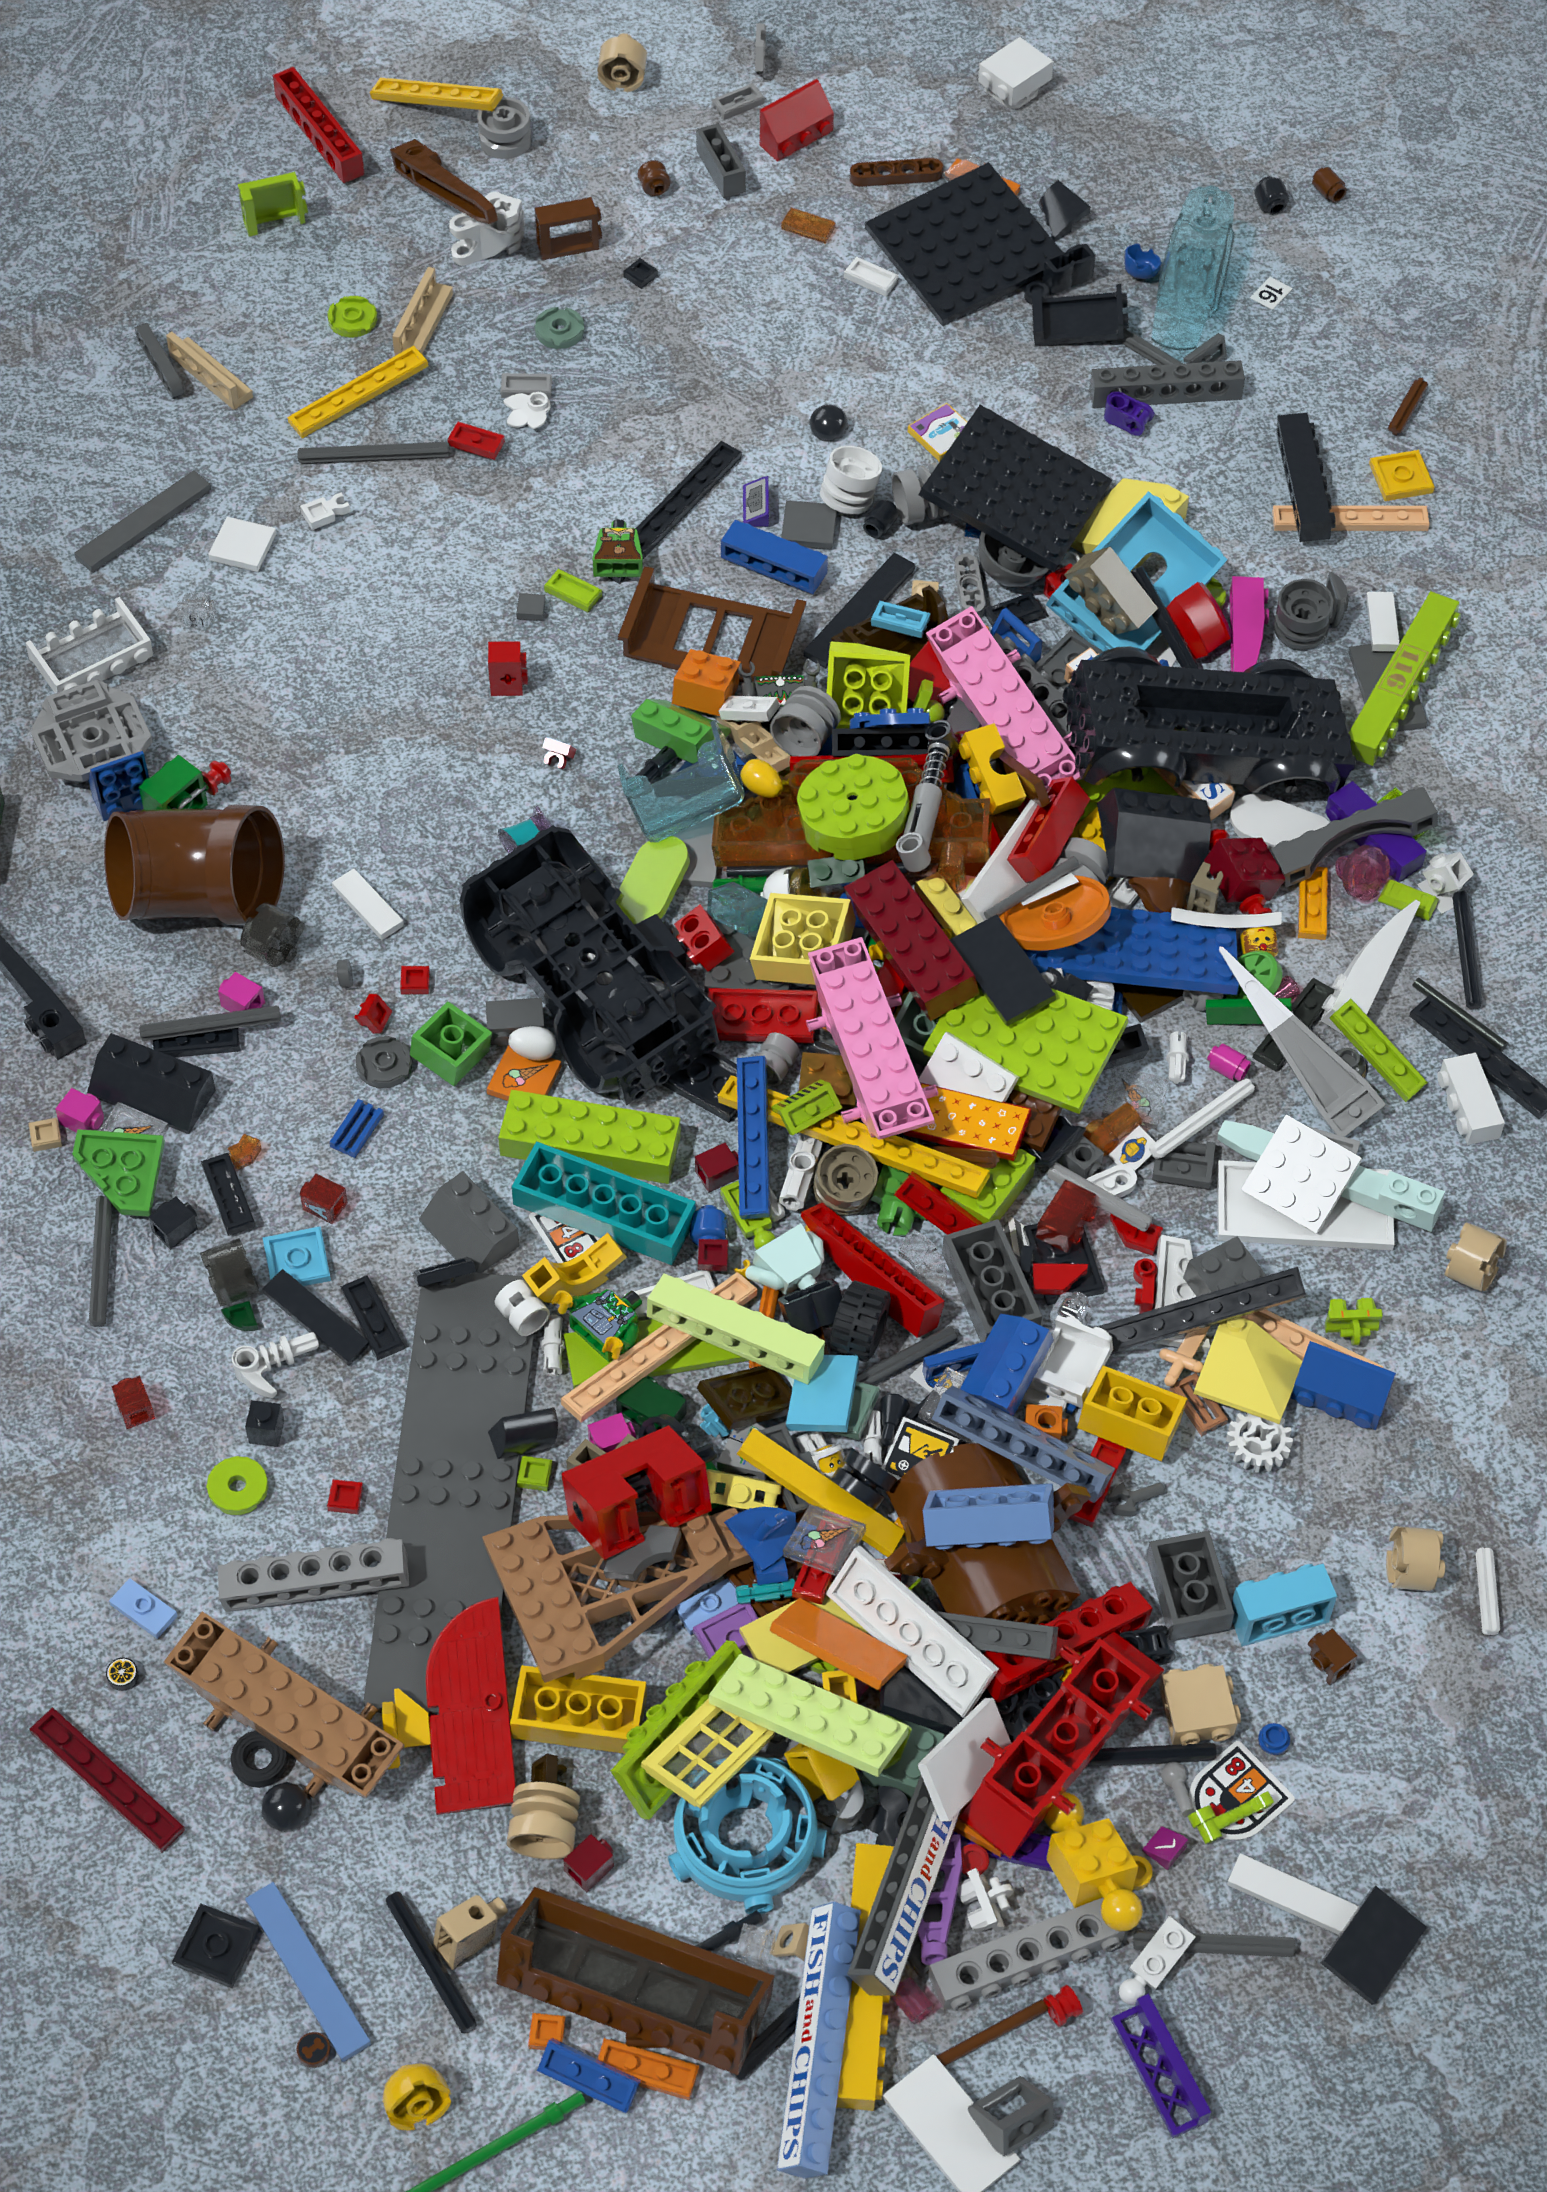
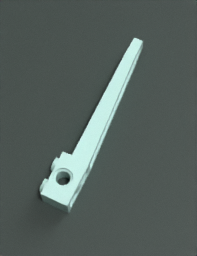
M1224 1120L1218 1132L1217 1140L1239 1154L1258 1162L1274 1133L1256 1126ZM1358 1166L1341 1197L1432 1232L1442 1210L1445 1191L1389 1171L1388 1176Z

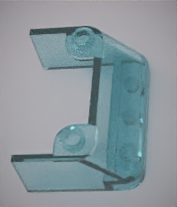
M715 720L710 722L714 740L706 742L701 746L697 753L698 763L650 785L649 780L645 776L630 777L623 764L617 765L623 792L642 833L649 842H659L737 806L744 799L745 792L733 749Z

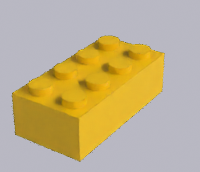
M521 1665L510 1722L512 1739L626 1754L622 1747L628 1741L626 1738L627 1733L634 1727L642 1726L647 1700L646 1682L592 1674L575 1679L573 1673L544 1683L538 1667Z

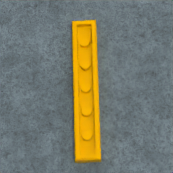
M381 77L369 92L374 100L493 111L504 96L502 90L498 88Z
M413 345L288 416V423L303 439L429 367L428 361Z
M755 1428L750 1431L736 1453L833 1521L851 1525L852 1533L886 1557H889L894 1552L905 1533L903 1529Z

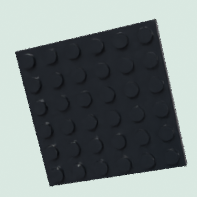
M989 162L865 222V230L942 327L1043 277L1045 259L1050 255L1062 252Z
M980 404L922 486L918 495L1055 572L1108 490L1113 479Z

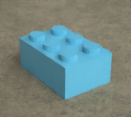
M1324 1563L1316 1566L1306 1564L1299 1567L1296 1571L1287 1574L1283 1572L1274 1573L1267 1579L1258 1582L1254 1580L1245 1581L1235 1588L1231 1603L1234 1611L1232 1624L1242 1647L1329 1623L1337 1595Z

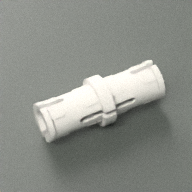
M550 1315L544 1324V1339L541 1342V1349L544 1351L543 1373L548 1376L562 1374V1351L565 1349V1342L562 1340L563 1318L559 1315Z

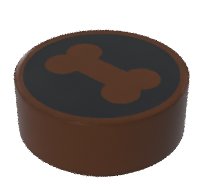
M318 2032L307 2033L297 2043V2055L304 2066L318 2068L328 2061L331 2048L328 2039L323 2034Z

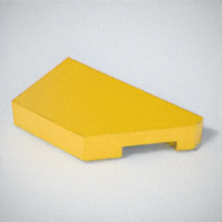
M399 1688L394 1689L398 1741L404 1744V1748L430 1745L428 1712Z
M393 1701L382 1702L383 1730L398 1740L395 1703ZM399 1754L388 1769L399 1768Z

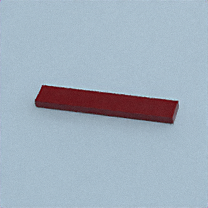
M53 1707L29 1729L36 1739L161 1853L185 1831L184 1826Z

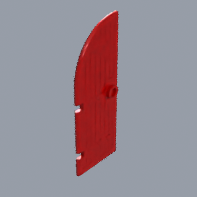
M494 1597L475 1603L456 1615L437 1637L428 1658L426 1668L427 1707H439V1715L429 1716L433 1779L445 1778L444 1786L434 1787L436 1815L514 1803L513 1795L514 1788H516L500 1602L499 1597Z

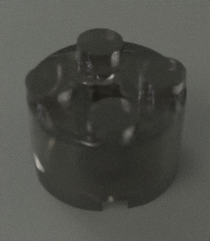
M263 903L255 909L259 912L254 919L249 917L242 930L240 945L245 948V950H242L244 953L271 967H278L285 961L291 962L297 954L296 945L305 929V923L300 921L298 917L271 903Z
M240 1238L200 1253L203 1264L209 1273L208 1279L211 1288L216 1294L220 1307L260 1293L252 1266L248 1261L247 1253Z

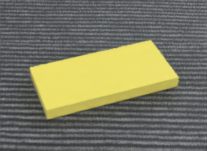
M827 1595L822 1605L809 1602L870 1635ZM795 1601L739 1629L755 1660L789 1675L820 1660V1658L769 1631L772 1622Z

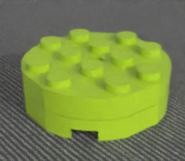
M853 754L850 757L833 761H825L805 778L797 795L800 820L806 841L816 851L820 852L823 849L834 853V858L839 860H858L882 854L895 846L897 837L905 830L910 811L908 792L899 770L882 759L862 756L860 754Z

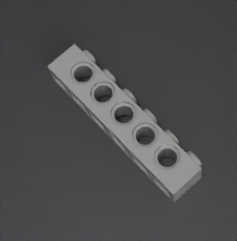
M393 1538L383 1539L378 1543H354L349 1547L336 1549L324 1547L315 1552L304 1553L296 1551L287 1556H262L258 1560L245 1562L233 1560L227 1564L218 1565L219 1600L225 1612L409 1586L407 1551L402 1539L396 1540ZM380 1561L377 1566L369 1567L371 1563ZM350 1566L347 1570L339 1572L341 1567ZM319 1570L317 1574L308 1576L311 1571ZM289 1574L285 1579L277 1580L281 1575ZM258 1579L255 1583L247 1585L250 1580Z
M1100 1898L933 1963L929 1967L928 1977L943 2011L952 2008L953 2011H959L968 2007L972 2000L982 1996L984 1999L992 1998L1002 1991L1001 1989L1010 1985L1014 1987L1023 1986L1031 1981V1977L1041 1973L1045 1976L1051 1975L1059 1971L1061 1965L1071 1961L1074 1964L1084 1962L1091 1957L1092 1953L1103 1950V1952L1112 1951L1121 1945L1125 1932L1115 1931L1103 1921L1101 1904L1104 1898ZM1090 1928L1096 1935L1094 1937H1085L1081 1934L1080 1930ZM1058 1939L1063 1941L1066 1947L1056 1949L1050 1942ZM1024 1951H1030L1037 1958L1027 1961L1020 1954ZM1001 1963L1007 1970L997 1973L990 1968V1965ZM969 1974L974 1976L977 1981L974 1984L968 1985L963 1983L960 1977Z

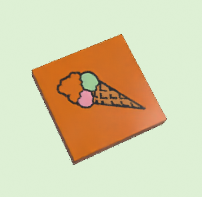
M508 1045L487 1087V1094L506 1101L509 1100L511 1090L548 1095L562 1067L561 1061L553 1058L540 1061L527 1059L514 1052Z

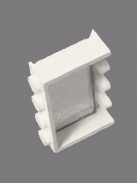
M120 597L115 599L116 613L106 617L101 609H97L92 614L94 623L83 629L77 620L72 621L69 624L71 635L59 640L54 632H50L45 637L47 646L40 650L35 648L31 640L26 642L29 660L35 664L54 693L97 679L103 681L114 675L121 674L126 669L138 663H143L153 656L150 638Z

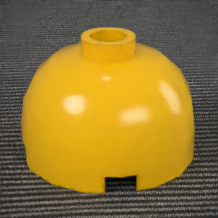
M416 2063L404 2065L391 2075L385 2084L382 2100L391 2125L398 2130L410 2131L415 2130L414 2124L426 2119L427 2126L443 2116L450 2107L451 2099L449 2094L451 2092L446 2080L439 2071L428 2064Z

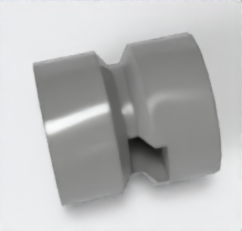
M774 1032L767 1036L760 1047L761 1052L756 1053L755 1056L765 1055L767 1059V1085L775 1087L781 1084L788 1073V1068L794 1064L800 1055V1050L792 1039L781 1033Z

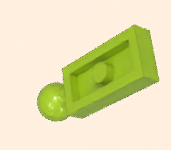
M739 1180L720 1188V1194L745 1239L755 1235L753 1243L756 1250L776 1239L772 1232L767 1231L772 1228V1222L769 1217L741 1220L739 1216Z

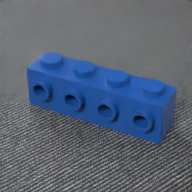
M734 520L721 539V558L808 593L814 594L827 575V555L753 527L748 523Z

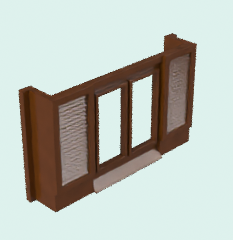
M644 566L618 634V640L623 641L624 657L661 664L662 667L679 670L688 652L674 648L690 605L717 611L702 650L709 654L712 652L725 613L752 619L737 660L742 664V671L750 673L749 663L752 662L755 666V671L751 676L752 681L757 676H782L807 601L796 599L792 613L655 584V568ZM739 676V682H744L743 678Z

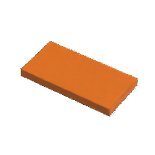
M801 1598L772 1622L769 1630L773 1634L877 1690L905 1665L908 1655Z

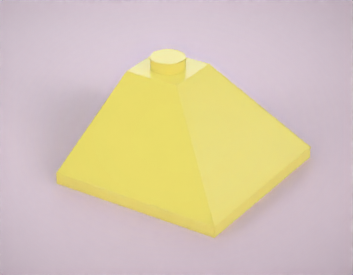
M1242 1317L1224 1321L1217 1328L1193 1394L1280 1424L1292 1394L1302 1360L1255 1322Z

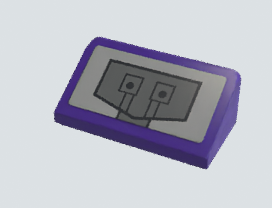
M768 476L743 485V523H748L753 527H769Z

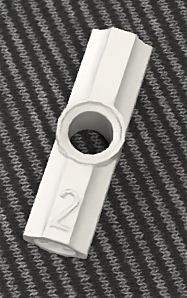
M800 1133L795 1151L790 1157L789 1170L779 1198V1203L792 1211L804 1208L810 1187L814 1182L815 1171L825 1143Z

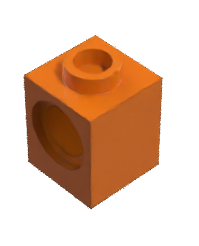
M1026 1404L1025 1423L1061 1440V1436H1067L1068 1418H1062V1406ZM1046 1423L1051 1425L1052 1427L1043 1428L1040 1426V1424Z

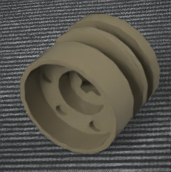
M842 1144L829 1149L820 1159L814 1176L813 1192L816 1201L823 1203L837 1215L844 1217L857 1214L863 1210L872 1198L877 1183L878 1170L875 1160L868 1151L857 1145ZM840 1181H845V1184L848 1186V1188H843L842 1184H840Z

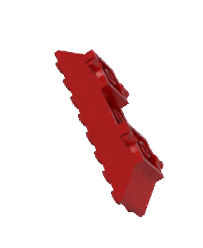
M1112 1632L1103 1640L1099 1638L1092 1648L1082 1655L1065 1644L1058 1655L1072 1664L1073 1667L1071 1673L1061 1684L1059 1691L1013 1743L1001 1748L987 1737L980 1747L992 1756L995 1761L959 1820L1009 1859L1013 1857L1045 1818L1053 1804L1067 1816L1073 1811L1076 1804L1072 1803L1062 1794L1072 1785L1130 1712H1135L1144 1721L1153 1712V1709L1140 1700L1161 1676L1164 1669L1115 1632Z

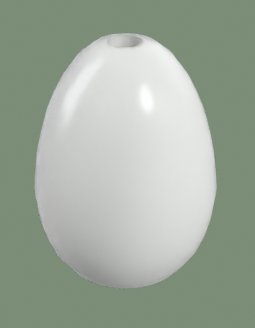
M529 1026L513 1031L509 1036L508 1043L511 1049L520 1056L540 1061L548 1059L553 1055L556 1047V1038L551 1031L545 1028Z

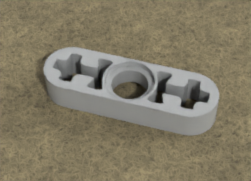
M961 554L955 559L954 566L961 612L971 607L970 600H974L976 608L974 610L982 618L985 610V598L978 560L971 554ZM964 565L968 566L969 574H965ZM971 583L977 588L966 590L963 588V585Z

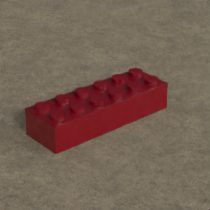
M893 860L844 886L847 898L851 899L855 914L930 1021L980 994L975 975Z

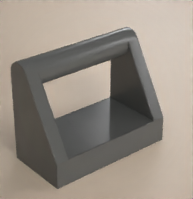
M1021 2076L968 2106L970 2116L992 2147L1003 2157L1054 2127L1053 2099ZM1018 2092L1027 2103L1000 2121L987 2112Z

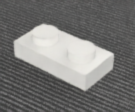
M729 696L720 708L719 713L721 720L766 722L770 721L780 705L777 697Z

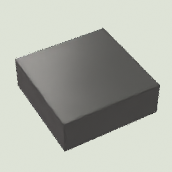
M519 593L516 611L517 619L543 621L545 595Z

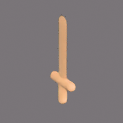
M1210 1326L1187 1332L1177 1352L1167 1348L1160 1350V1358L1173 1363L1164 1378V1383L1167 1386L1175 1385L1184 1368L1196 1373L1202 1371L1203 1363L1193 1359Z

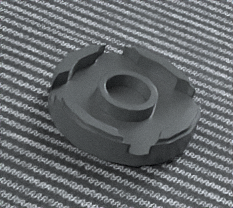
M380 1036L368 1040L363 1044V1048L357 1052L356 1070L361 1080L369 1086L391 1088L401 1084L408 1078L412 1070V1056H410V1050L404 1042L396 1041V1038L391 1036Z

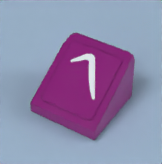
M1161 1826L1142 1851L1168 1871L1187 1848L1189 1840L1185 1836Z

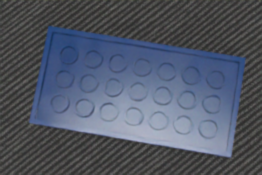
M1111 906V914L1106 923L1093 935L1076 944L1043 951L1023 949L1040 973L1046 972L1048 967L1054 969L1061 968L1064 977L1066 973H1070L1082 980L1237 995L1239 987L1237 979L1219 952V947H1223L1237 960L1236 928L1200 926L1171 920L1170 912L1158 913L1141 909H1118Z

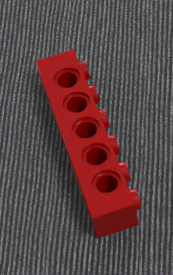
M293 66L272 75L275 97L343 184L365 175L362 152Z
M1131 1581L1120 1587L1114 1586L1106 1594L1096 1599L1090 1598L1080 1607L1072 1611H1064L1056 1619L1046 1624H1038L1058 1627L1055 1659L986 1650L983 1655L999 1668L986 1689L998 1703L1072 1665L1058 1655L1065 1644L1082 1655L1090 1650L1099 1638L1103 1640L1112 1632L1120 1635L1125 1631L1141 1630L1147 1627L1153 1608Z

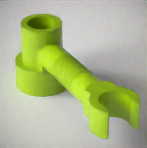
M1269 1791L1218 1817L1211 1806L1208 1805L1190 1814L1188 1819L1192 1827L1198 1829L1206 1845L1222 1837L1221 1829L1272 1806L1271 1804L1274 1803V1800Z

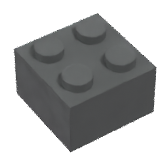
M1238 1236L1189 1260L1183 1279L1197 1297L1266 1276V1274Z

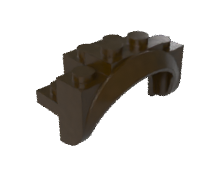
M928 585L922 589L923 597L917 593L895 604L930 613V621L927 623L926 630L923 631L922 638L871 626L872 617L852 627L849 626L843 629V632L831 637L832 642L858 643L910 655L911 662L929 641L926 633L949 620L947 609L940 595L934 588Z

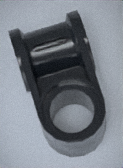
M1158 1625L1147 1629L1125 1631L1119 1635L1158 1665H1165L1175 1659L1174 1651L1170 1650L1167 1639L1169 1631L1166 1626Z

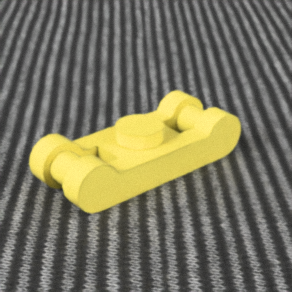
M706 1469L711 1503L742 1509L757 1507L778 1508V1505H775L777 1494H781V1484ZM717 1482L726 1483L724 1494L715 1492ZM756 1490L765 1492L763 1502L755 1500Z

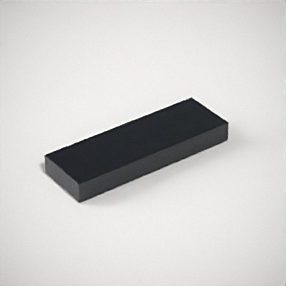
M239 1028L153 1040V1049L175 1058L240 1052Z
M368 1275L340 1286L341 1292L363 1335L369 1341V1346L376 1360H381L404 1350V1344Z

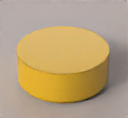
M1134 1855L1132 1857L1138 1865L1133 1890H1141L1150 1883L1153 1871L1147 1859Z

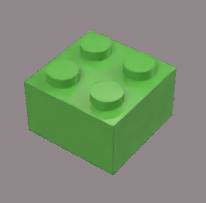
M447 1001L412 1035L410 1056L452 1086H455L490 1051L492 1032Z

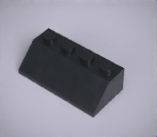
M110 1033L96 1056L87 1094H92L101 1101L189 1134L216 1091L211 1071Z

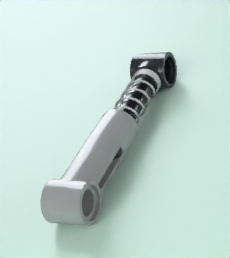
M945 720L934 721L925 730V736L928 741V755L924 771L921 775L922 780L914 791L904 835L896 843V849L905 868L910 872L925 869L931 861L928 850L942 797V791L939 787L942 785L940 779L944 777L942 771L946 769L944 762L953 756L959 748V743L950 723Z

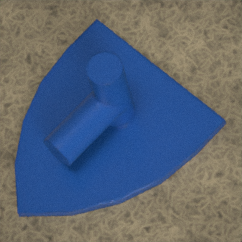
M757 1507L740 1512L724 1523L762 1572L780 1559L791 1544L795 1532L796 1513L781 1508Z

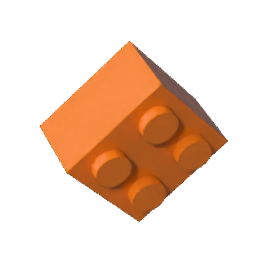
M690 649L674 677L672 704L720 716V708L729 696H734L738 689V667L741 662L728 657L709 654L701 650Z

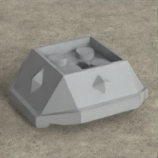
M98 679L46 696L42 710L31 729L33 741L49 777L64 779L74 784L89 781L90 769L140 751L145 752L153 742L150 731L134 697L121 690L108 687V684Z

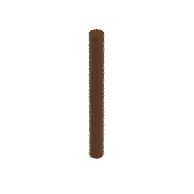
M1041 1999L936 2055V2057L945 2067L1047 2012V2006Z

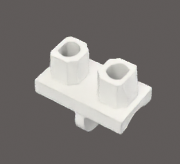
M977 1868L968 1871L969 1879L959 1884L958 1895L965 1905L977 1899L979 1900L981 1908L967 1914L972 1929L975 1932L993 1928L996 1932L1005 1929L1006 1927L996 1903L999 1904L1001 1911L1010 1908L1007 1898L1014 1893L1010 1884L1001 1885L999 1878L994 1877L989 1880L992 1887L990 1890L985 1875H980Z

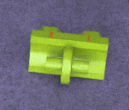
M1373 1298L1357 1300V1310H1347L1346 1300L1331 1299L1324 1324L1325 1333L1340 1332V1337H1350L1353 1346L1359 1345L1360 1337L1370 1336L1371 1331L1379 1330L1380 1319L1383 1317L1382 1309H1376Z

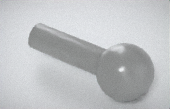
M1170 1762L1163 1767L1161 1778L1167 1786L1172 1787L1182 1816L1188 1817L1194 1812L1184 1785L1187 1776L1186 1770L1180 1763Z

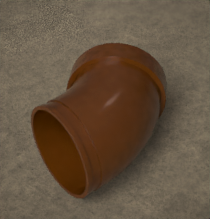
M237 804L229 805L223 810L160 809L136 810L125 813L122 811L113 812L107 823L104 841V867L110 902L116 916L121 921L132 919L218 918L223 923L230 925L259 926L265 923L274 912L283 886L285 851L277 819L264 806Z

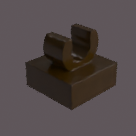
M547 1753L532 1763L531 1782L555 1783L566 1787L567 1783L559 1782L557 1775L567 1772V1767L558 1764V1756Z

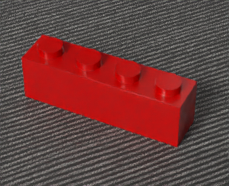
M1072 776L1051 781L1047 788L1050 803L1044 807L1037 805L1007 858V861L1024 882L1034 881L1051 870L1090 801L1088 795Z

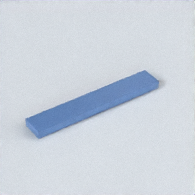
M272 1882L245 1898L247 1905L342 2063L371 2045L369 2038L275 1883Z

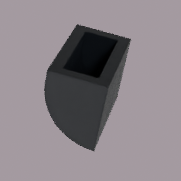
M555 1407L502 1417L488 1431L497 1459L550 1449L554 1445L558 1434V1420Z

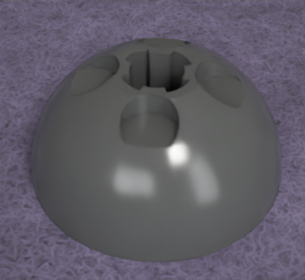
M981 533L978 544L979 559L987 574L998 583L1009 587H1025L1036 583L1049 571V569L986 533Z

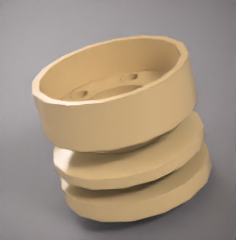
M528 1782L514 1788V1803H512L511 1809L514 1818L509 1822L507 1846L512 1851L531 1858H565L573 1851L576 1828L572 1824L577 1822L580 1796L568 1787L547 1782Z

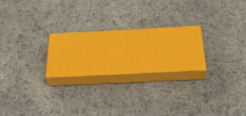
M1317 867L1311 878L1299 882L1298 938L1326 940L1328 867Z

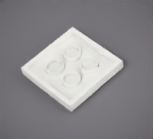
M1285 1115L1243 1185L1242 1190L1318 1234L1363 1159L1290 1116Z

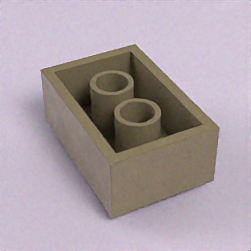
M1111 546L1085 554L1064 574L1069 581L1070 587L1078 592L1085 601L1087 609L1094 613L1100 620L1101 625L1113 635L1138 629L1158 609Z

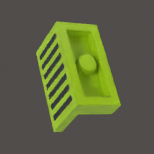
M820 1079L771 1106L773 1112L780 1114L789 1134L793 1136L840 1110L842 1106L830 1082Z

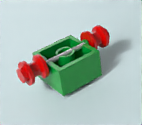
M178 754L174 759L166 762L152 777L144 780L139 787L144 810L204 809L208 805L206 792L210 795H215L219 791L218 785L220 783L229 784L231 782V770L224 762L214 760L209 764L210 771L206 773L197 769Z

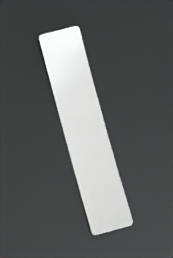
M1172 908L1171 920L1200 926L1255 928L1280 925L1282 922V912L1256 915H1223Z

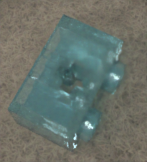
M730 882L708 890L707 912L715 920L745 935L759 930L768 899L735 882Z

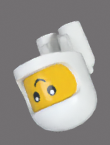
M810 1431L809 1435L803 1434L796 1438L801 1453L809 1451L818 1472L828 1479H831L838 1467L848 1469V1465L843 1461L845 1456L841 1444L827 1445L822 1432Z

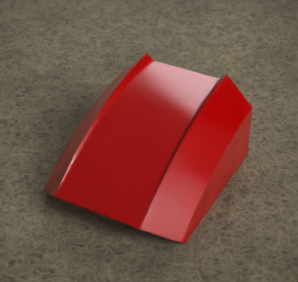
M1197 582L1175 597L1166 607L1194 659L1208 656L1211 651L1231 639V630L1222 610L1202 582Z

